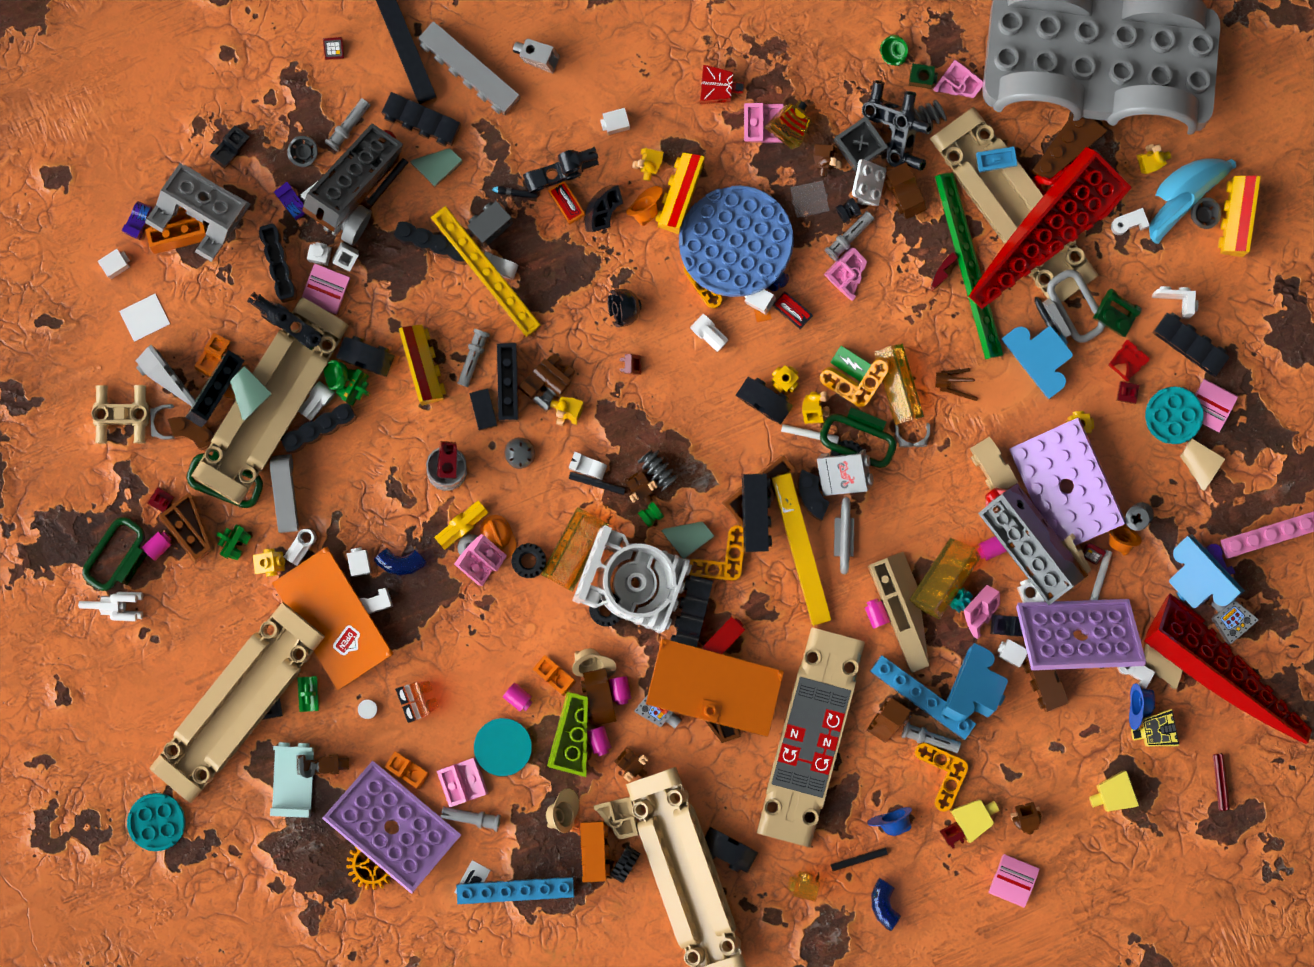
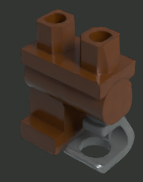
M555 353L548 359L544 358L519 385V389L546 412L550 409L552 399L555 396L560 397L571 384V379L575 374V370L569 365L562 372L556 368L562 360ZM544 385L547 387V391L543 396H535Z
M336 754L329 755V757L323 756L317 760H306L305 755H296L297 775L304 778H310L314 774H339V770H349V758H338Z

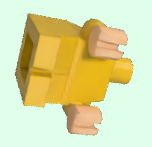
M1154 144L1145 147L1148 152L1147 154L1141 153L1136 155L1141 173L1144 174L1159 170L1167 164L1166 160L1171 159L1169 151L1164 153L1161 151L1160 145L1154 146Z
M648 148L641 149L642 160L634 161L632 168H641V172L644 173L643 180L650 181L651 175L657 173L662 163L664 152Z
M823 391L820 394L811 392L810 395L805 396L802 404L805 424L824 423L823 416H829V407L825 406L822 410L820 401L825 402L827 400V392Z
M561 397L559 402L552 399L550 407L556 409V417H558L556 424L563 426L565 420L569 419L572 424L577 425L583 410V401L569 397Z

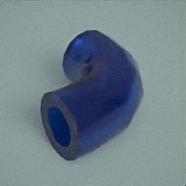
M386 548L373 560L387 573L399 576L413 574L428 564L416 550L407 556H397Z
M878 878L871 893V908L876 919L886 929L892 931L901 917L890 904V897L895 888L881 878Z

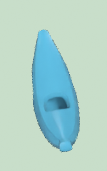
M1213 158L1200 159L1180 167L1168 176L1156 192V196L1161 197L1167 202L1150 223L1149 233L1152 241L1159 244L1170 229L1209 190L1226 177L1232 169L1236 168V162L1233 159L1228 161Z

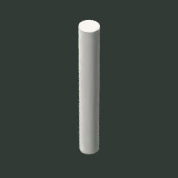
M785 424L782 425L781 432L820 440V432ZM827 435L831 442L838 443L839 436Z
M1105 550L1106 554L1102 559L1090 600H1098L1113 553L1111 551Z

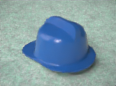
M1135 683L1130 691L1131 703L1129 712V723L1133 730H1137L1142 723V719L1150 716L1155 709L1154 691L1142 689L1139 684Z
M904 807L890 813L872 817L867 821V824L869 826H881L888 835H900L911 829L909 815L912 812V808Z

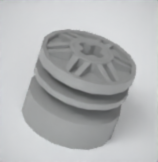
M359 205L336 231L332 232V235L336 236L342 230L341 240L352 246L355 245L364 232L372 211ZM324 226L323 229H324L325 231H327V232H330V231H331V230H329L328 228H326V227Z
M439 448L433 450L426 462L427 477L430 483L443 491H451L460 487L467 475L466 460L463 454L457 449L456 478H441L437 476Z

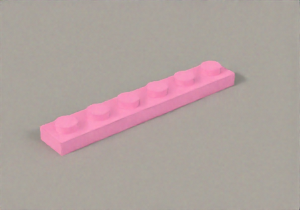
M1314 512L1221 540L1226 559L1314 532Z

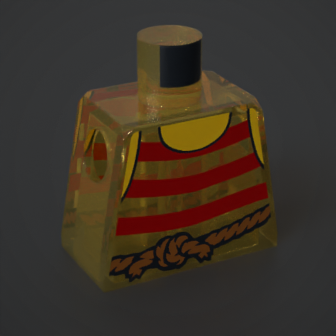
M799 100L795 106L788 104L782 107L764 128L790 149L799 147L811 121L804 114L808 105Z

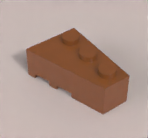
M189 492L159 516L163 524L196 564L211 552V548Z

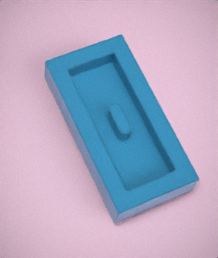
M1014 147L976 153L979 173L1017 167Z

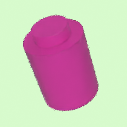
M158 531L142 549L156 561L172 545L170 543L172 539L164 531L162 533Z
M996 536L979 543V548H977L980 558H985L986 561L1007 552Z
M876 598L866 602L868 606L864 608L873 629L891 622L883 601H878Z
M627 676L608 680L612 701L617 702V705L627 704L628 699H632Z
M515 682L502 697L520 712L522 709L526 711L533 703L531 701L532 696Z
M604 726L587 732L593 754L597 753L598 756L609 753L608 749L612 747Z

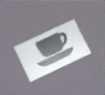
M472 860L459 884L484 882L490 870Z

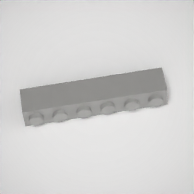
M434 21L418 38L421 43L419 46L427 53L431 51L435 55L434 59L441 65L445 63L449 67L448 71L453 76L457 77L459 75L464 80L462 83L470 90L474 88L478 92L476 95L484 102L488 100L492 104L491 108L496 113L500 114L502 112L506 115L519 101L520 96Z

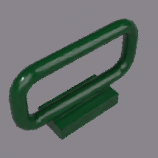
M852 407L847 416L832 414L827 417L820 432L821 443L826 448L843 455L858 454V452L831 442L828 439L827 435L832 423L838 421L886 440L889 443V448L885 458L879 461L870 457V466L884 468L890 464L897 444L892 435L883 431L887 421Z
M214 451L213 455L208 454V457L211 460H217L219 454ZM205 453L198 454L193 458L186 477L188 484L193 489L241 508L247 509L256 505L263 489V481L259 474L255 479L256 485L251 499L248 501L242 500L240 505L209 487L195 481L191 475ZM249 471L242 473L243 476L250 479L253 477Z
M127 517L115 519L84 564L82 569L84 580L100 591L112 589L118 581L128 585L148 555L144 550L140 549L145 539L143 528ZM124 524L137 533V539L110 580L103 584L90 575V570L118 527Z

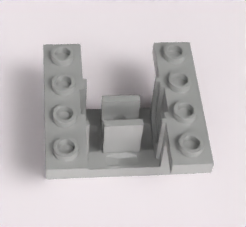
M179 163L161 189L157 204L147 217L145 223L163 232L172 217L177 215L179 206L187 210L186 214L201 223L203 221L209 223L206 236L197 247L195 253L212 262L249 209L250 203L211 182L190 167Z

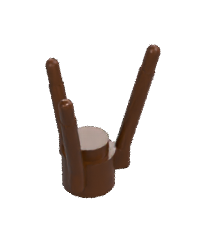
M970 368L950 371L941 370V373L936 372L935 388H940V392H948L974 401L978 400L977 397L947 388V386L951 387V382H974V378L952 377V374L970 372Z

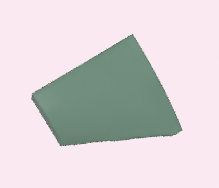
M448 148L413 159L410 163L436 187L447 175L456 170L463 161L455 152Z
M245 366L230 381L241 417L244 421L271 396L267 388Z
M703 522L661 530L683 559L714 537Z

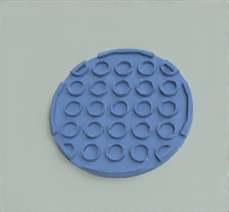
M748 186L719 188L706 194L688 211L682 222L679 234L681 258L690 276L708 291L729 297L752 295L773 284L788 266L794 243L791 222L781 205L769 194Z

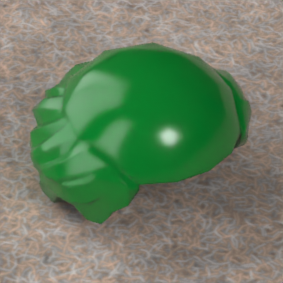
M893 34L888 36L880 45V53L887 64L900 66L906 61L909 46L899 35Z
M337 360L329 361L328 365L324 368V377L329 389H342L349 377L346 365Z

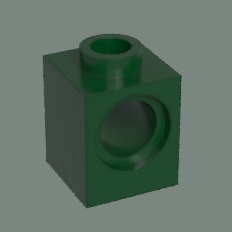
M913 63L908 86L931 89L932 85L937 82L938 73L935 72V67ZM924 72L929 76V79L923 81L919 78V74Z

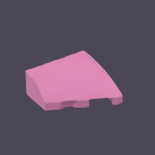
M954 60L933 90L935 92L974 98L982 88L983 80L957 60Z
M850 247L824 275L847 298L853 301L856 297L854 294L857 285L860 284L862 278L861 273L865 269L867 261L855 248Z
M988 585L964 609L966 622L976 639H979L981 636L980 627L984 622L989 623L993 613L1000 605V592Z

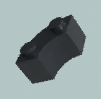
M611 184L606 186L593 196L585 213L586 232H596L610 227L612 212L616 207L623 204L619 185Z
M353 336L352 339L344 337L336 357L337 359L374 374L387 377L395 357L388 353L389 349L379 345L375 348L363 343L364 340Z
M747 377L735 396L768 419L781 425L793 407L788 402L789 398L781 392L776 394L767 388L763 380L759 378L754 380Z
M802 470L798 480V492L801 502L810 515L822 521L830 502L824 499L819 491L818 483L820 477Z
M709 827L705 835L712 859L715 860L718 857L729 863L730 869L738 873L740 870L748 873L758 854L757 851L712 827Z

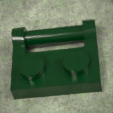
M1109 289L1093 319L1121 337H1126L1135 318L1141 313L1142 308L1131 304L1119 296L1115 290ZM1114 301L1129 311L1128 315L1126 316L1110 305L1111 302Z

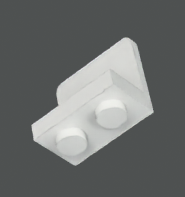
M865 159L859 160L852 195L858 198V204L879 206L886 168Z
M1161 286L1160 289H1157L1152 294V298L1182 300V319H1189L1198 311V300H1195L1196 291H1191V288L1180 287L1179 290H1171V287Z

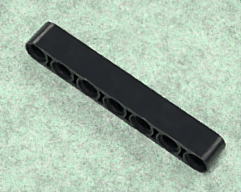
M376 0L418 103L422 104L437 98L397 0Z

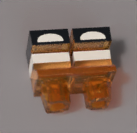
M417 681L395 689L401 705L418 700L402 707L408 723L430 715V712L439 708L436 698L425 700L424 694L433 691L430 681L420 683Z

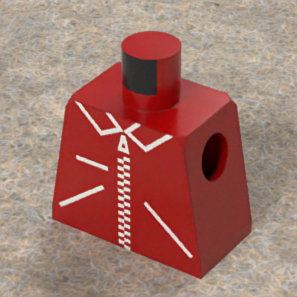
M703 65L700 104L731 102V93L743 94L744 82H733V72Z

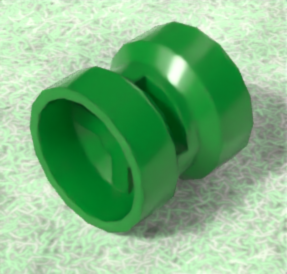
M654 502L648 505V509L638 512V515L648 528L654 525L656 519L661 520L664 517Z

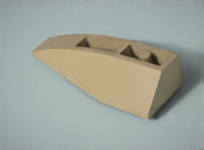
M904 552L868 565L911 673L928 667L929 660L918 586Z

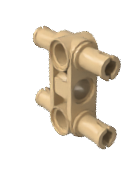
M97 385L96 403H94L91 412L93 424L96 426L95 443H108L107 426L132 425L134 426L133 443H146L145 428L150 418L149 405L146 403V386L134 385V402L132 404L107 403L108 386ZM142 409L144 416L141 419H137L135 416L136 412ZM100 410L106 411V416L103 419H98L97 417Z

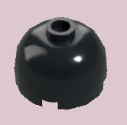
M627 289L610 290L612 295H608L607 304L609 315H614L615 321L612 322L613 325L616 327L631 325L637 320L642 309L640 299H637L636 295Z

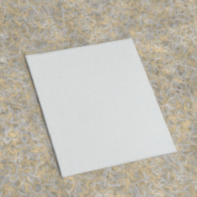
M156 294L119 311L134 342L170 324Z

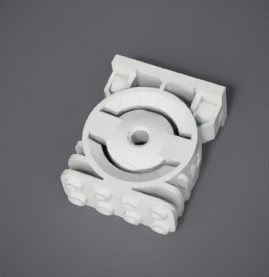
M605 525L598 530L572 601L593 608L605 605L609 611L620 618L634 622L636 625H642L647 629L655 630L657 633H662L666 629L668 630L671 625L672 619L670 615L672 611L675 612L678 606L677 596L684 589L685 583L683 580L685 575H689L692 565L689 564L690 560L679 558L678 555L669 554L668 551L659 550L654 546L642 543L629 544L624 534L614 531L611 527ZM604 549L613 552L602 564L600 559ZM633 551H636L634 561L622 565L614 575L613 588L619 598L617 604L610 587L612 572L619 563L631 559ZM654 559L655 563L653 569L657 573L659 580L658 592L655 598L648 605L638 608L637 612L633 613L636 605L647 602L656 591L657 579L654 571L650 568L651 563ZM596 571L599 572L598 587L591 585ZM632 578L638 579L640 583L638 588H634L631 585Z

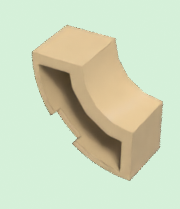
M990 437L970 448L973 454L971 459L975 466H980L987 478L985 482L990 490L996 487L1007 490L1018 483L1010 466L1006 465L1000 455L1002 453Z

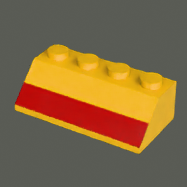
M682 153L681 158L677 157L674 168H677L675 175L671 174L668 186H671L669 193L665 192L662 203L665 204L662 211H658L655 220L658 222L659 228L680 234L682 222L687 214L704 165V156Z
M1234 176L1231 181L1227 182L1226 192H1229L1228 200L1225 199L1223 208L1226 211V216L1221 222L1223 237H1220L1218 242V248H1221L1220 254L1244 257L1250 252L1261 176Z
M422 324L399 328L420 404L423 406L444 400L443 395L446 394L444 384H440L438 376H441L439 366L434 365L433 358L436 355L433 346L429 347L428 340L431 339L428 328L424 329Z

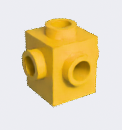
M784 365L782 368L779 366L772 373L773 379L771 382L774 383L772 386L778 392L783 391L785 394L788 391L793 392L799 385L797 382L799 379L797 376L798 372L792 366L787 367ZM782 376H789V381H783Z
M1075 411L1073 415L1068 417L1066 423L1080 418L1084 423L1086 434L1092 433L1094 420L1090 418V413L1084 414V411Z
M265 549L263 554L253 555L255 574H266V577L278 576L280 571H285L283 552H275V549Z

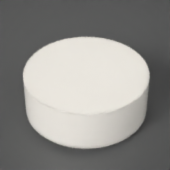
M364 700L358 706V713L364 719H371L377 714V705L372 700Z

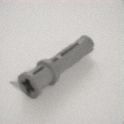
M361 98L340 126L335 127V132L329 139L325 140V143L338 152L341 144L350 137L349 133L371 105Z
M866 211L842 236H837L836 241L829 248L826 247L824 249L825 252L834 261H837L838 257L850 248V243L875 220L874 217Z
M478 329L473 331L472 342L468 344L469 353L457 384L469 387L478 358L484 352L487 337H490V334Z
M910 722L904 726L901 738L907 737L916 740L919 744L925 742L958 753L961 745L960 741L958 742L928 732L925 727L919 728L910 725Z
M443 806V814H441L442 819L475 824L480 829L485 827L494 829L496 832H498L501 819L499 814L494 816L485 814L483 811L478 814Z

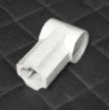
M702 314L690 326V329L699 338L704 339L717 352L729 341L705 314Z
M319 381L313 387L309 394L310 396L298 412L312 421L322 407L330 402L335 392Z
M311 529L301 530L283 557L298 566L310 547L316 542L315 532ZM305 532L311 534V541L309 543H305L302 540Z

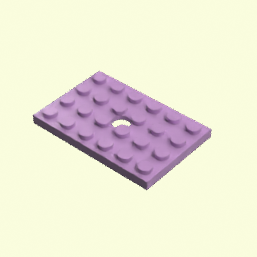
M1080 418L1069 421L1009 449L1033 504L1062 542L1073 533L1076 537L1073 543L1078 545L1126 524ZM1063 479H1069L1074 483L1071 493L1067 494L1061 491L1060 483Z
M1129 599L1054 601L1050 605L1047 602L1017 603L1016 609L1031 670L1145 666L1146 659ZM1081 630L1088 638L1081 641L1076 639L1073 633L1074 631Z
M374 761L366 767L322 818L411 894L461 836L459 832ZM393 820L398 823L399 831L396 834H389L385 831L384 825L387 821Z

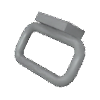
M1065 270L1049 281L1047 292L1050 299L1042 303L1060 335L1062 334L1064 338L1071 335L1075 341L1085 343L1102 333L1105 326L1098 322L1097 327L1085 335H1080L1077 332L1055 292V286L1066 278L1072 277L1075 279L1094 315L1099 307L1079 272Z
M848 497L842 500L841 518L834 519V556L840 557V572L843 575L849 572L850 557H853L854 518H850L851 503Z

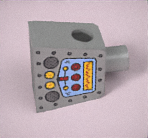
M1214 601L1211 603L1217 611L1211 619L1227 644H1232L1258 621L1253 614L1237 601L1226 606H1219Z
M647 696L634 710V712L659 727L667 722L675 729L682 720L672 711H668L664 715L657 707L646 705Z

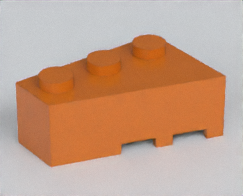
M181 207L163 232L151 226L145 229L149 247L154 254L199 243L206 236L207 227L205 221L201 223L186 214L187 210Z
M604 821L581 822L582 882L606 881V876L610 875V864H606V856H609V845H605V837H608V825H604Z

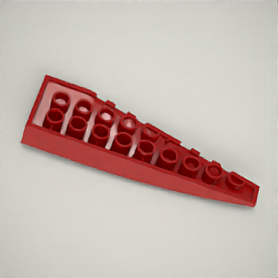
M1085 147L1022 221L968 297L981 309L986 307L1002 295V292L1008 287H1013L1020 278L1029 275L1031 270L1044 264L1064 249V246L1070 241L1073 242L1079 238L1078 235L1082 232L1088 231L1097 221H1102L1132 187L1097 151Z
M1170 593L1151 623L1144 642L1189 676L1235 707L1304 744L1309 743L1312 729L1295 712L1291 713L1286 706L1287 704L1282 699L1278 700L1272 694L1273 690L1268 685L1264 686L1259 681L1261 677L1239 655L1235 656L1230 649L1231 647L1226 642L1222 643L1216 637L1217 633L1213 628L1208 629L1203 624L1205 620Z

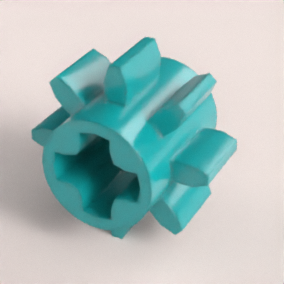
M964 588L956 589L949 596L951 599L949 605L960 613L970 604V599L973 598V595Z

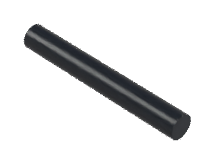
M402 158L366 202L373 206L409 162Z
M570 472L569 475L570 480L624 495L626 489Z
M885 847L830 865L833 872L888 855Z

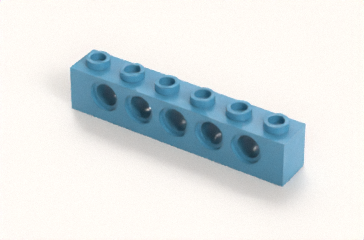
M880 656L871 668L870 672L960 738L965 740L975 727L976 723L969 718L963 722H958L941 714L946 701L884 656Z
M574 877L461 883L456 885L457 904L571 898L575 896Z

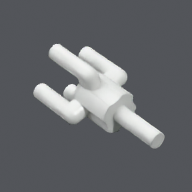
M117 592L111 596H101L100 601H79L78 606L82 609H99L101 615H110V619L113 621H137V619L143 618V612L125 611L126 602L143 600V592Z

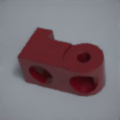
M440 441L437 476L441 478H456L457 443Z

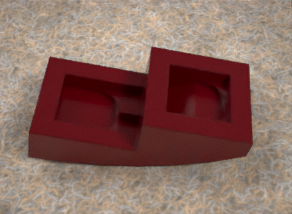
M953 252L937 270L930 287L932 291L948 278L945 270L958 258Z

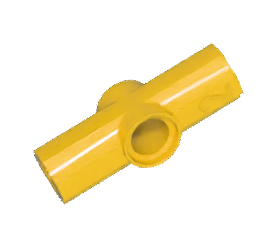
M476 501L465 512H461L453 518L449 525L434 538L446 550L460 537L462 538L474 528V525L489 512L479 501Z

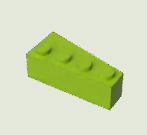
M567 691L547 764L549 768L586 777L588 697Z

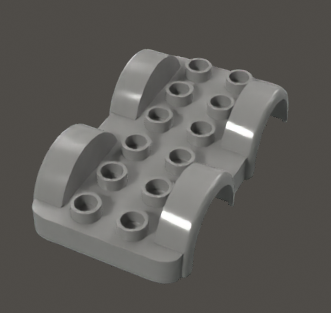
M993 0L987 39L982 89L983 98L997 112H1001L1005 106L1015 102L1043 101L1058 104L1069 109L1074 114L1073 121L1084 117L1105 120L1112 126H1115L1119 120L1129 116L1161 115L1185 123L1188 126L1187 134H1194L1195 131L1205 128L1214 109L1220 37L1219 16L1214 10L1208 9L1202 0Z

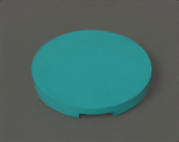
M1168 387L1158 391L1148 402L1145 412L1149 431L1158 440L1168 444H1180L1192 439L1200 430L1204 417L1199 399L1191 391L1182 387Z
M507 718L494 719L486 723L478 731L474 741V754L477 762L485 771L496 776H509L517 773L527 764L532 752L531 738L527 730L520 723Z
M152 793L138 799L130 809L127 817V829L130 837L137 845L148 851H163L174 846L181 839L186 825L185 813L181 805L171 796L162 793Z

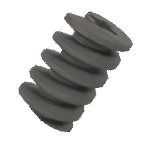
M937 100L933 101V106L930 103H926L925 108L921 105L918 111L914 108L920 120L932 124L933 120H935L937 124H940V118L942 117L945 122L947 121L945 112Z
M651 450L637 462L638 464L644 462L642 469L649 468L647 475L654 474L652 481L659 480L657 488L663 486L662 492L674 483L679 475L672 476L671 474L674 469H666L669 462L662 464L665 457L658 458L657 455L660 451L653 452Z
M1144 502L1133 505L1125 516L1127 526L1135 531L1145 529L1154 517L1152 507Z

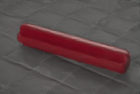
M1214 754L1213 761L1218 808L1220 811H1227L1230 809L1224 754Z

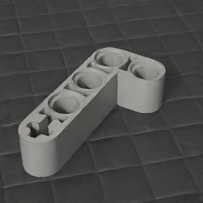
M292 455L272 456L270 459V472L278 532L299 531L292 476Z

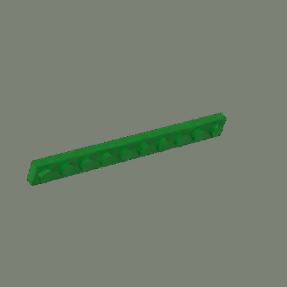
M939 174L935 176L958 257L957 260L967 296H969L982 276L954 174ZM968 297L985 360L1003 356L990 304L981 309Z

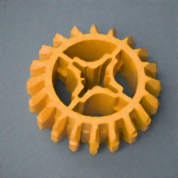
M356 848L357 852L350 850V854L354 855V857H347V860L351 861L352 864L346 865V868H353V871L349 872L348 875L352 876L355 874L356 877L352 881L356 882L359 879L358 887H362L366 883V890H369L370 884L373 890H377V884L382 889L384 888L383 881L388 885L391 883L388 879L391 876L387 873L377 880L378 865L374 867V870L370 869L371 867H368V865H363L371 862V859L367 858L365 862L357 863L358 857L362 853L358 848ZM358 868L367 869L371 880L363 877Z

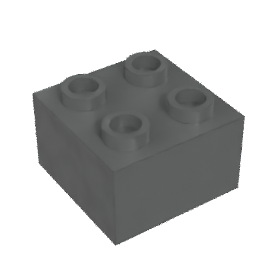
M866 116L837 135L833 141L854 172H857L860 159L871 162L886 152L888 148Z
M497 201L494 203L489 202L483 208L484 212L479 216L477 214L468 221L470 223L467 225L469 232L484 249L513 224L512 218Z

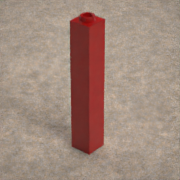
M731 616L701 649L723 654L745 631L743 623ZM658 708L664 715L668 712V710Z

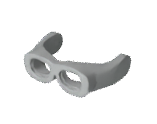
M168 404L151 408V436L164 440L175 439L172 435L163 436L159 434L154 426V419L157 413L164 408H174V405Z
M926 423L927 434L925 438L917 443L903 440L898 432V424H895V436L900 448L927 447L930 436V423Z

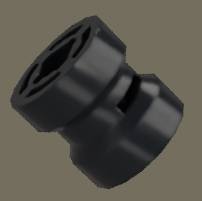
M853 198L847 200V203L844 205L840 204L835 207L844 223L850 221V218L853 216L857 217L862 214Z

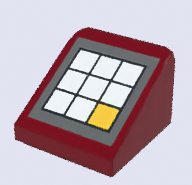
M342 37L323 38L325 60L344 59Z
M1092 543L1086 544L1083 550L1084 558L1095 565L1099 564L1106 554L1103 549Z

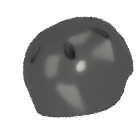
M295 137L288 146V158L299 167H307L317 158V145L310 137Z
M1202 198L1191 208V219L1200 228L1210 229L1220 221L1221 208L1212 198Z
M514 438L505 447V458L514 468H526L535 459L533 445L525 438Z

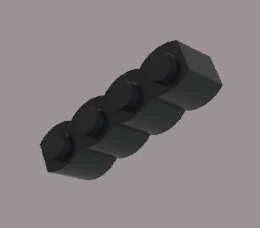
M393 92L390 93L381 112L385 116L384 119L393 124L397 121L402 124L401 127L409 131L415 129L419 131L420 136L427 139L433 137L437 139L436 142L445 147L447 144L452 146L461 127L460 122Z
M398 222L394 236L399 242L406 245H414L422 251H432L436 256L450 258L457 264H467L446 236L434 235L431 231L424 228L416 229L414 225L408 222Z
M273 223L261 226L259 228V236L265 245L264 254L270 263L269 271L272 279L275 281V293L283 303L296 300L297 290L291 281L292 273L286 263L287 256L281 245V234Z
M1166 313L1152 333L1211 376H1217L1230 358L1227 355L1228 352L1220 346L1215 347L1212 345V340L1207 336L1202 335L1201 337L1198 335L1192 325H1184L1180 321L1181 318L1175 313Z
M349 403L341 404L334 408L332 412L320 415L315 421L304 423L298 430L287 432L280 440L288 453H296L302 450L306 444L316 443L323 435L333 434L340 427L352 424L357 417Z
M692 575L690 579L686 578L683 589L687 590L686 597H681L679 608L682 609L681 617H676L674 625L678 629L676 635L672 634L670 641L697 648L713 584L712 580Z

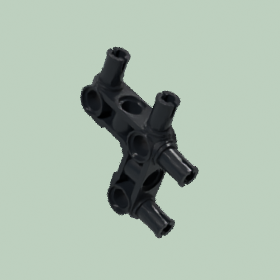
M880 80L873 81L871 96L867 98V103L862 106V114L873 122H881L890 126L892 137L887 150L888 163L896 167L906 162L909 167L920 171L924 170L926 160L912 155L916 131L930 134L933 124L920 120L914 110L916 93L906 91L903 104L899 106L883 100L885 82Z
M595 146L581 152L574 150L565 151L558 155L557 163L523 174L529 193H535L558 183L575 179L581 176L583 170L599 165ZM555 171L557 172V177L549 179L547 173Z
M255 292L250 295L254 300L249 297L247 302L259 309L265 320L285 330L311 351L319 345L323 335L316 329L304 323L281 304L268 301L261 294L257 295ZM293 322H298L300 325L299 330L296 332L291 331V324Z

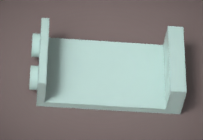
M279 742L278 746H273L275 762L272 808H270V816L311 817L313 776L304 778L297 775L296 755H305L306 760H314V747H309L310 743H298V747H291L290 743Z

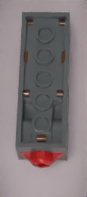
M372 123L310 189L306 195L302 211L332 232H335L398 162L403 143L396 139L393 132L389 130L383 131Z
M1018 483L1008 490L996 487L985 495V508L978 514L1048 605L1088 576Z

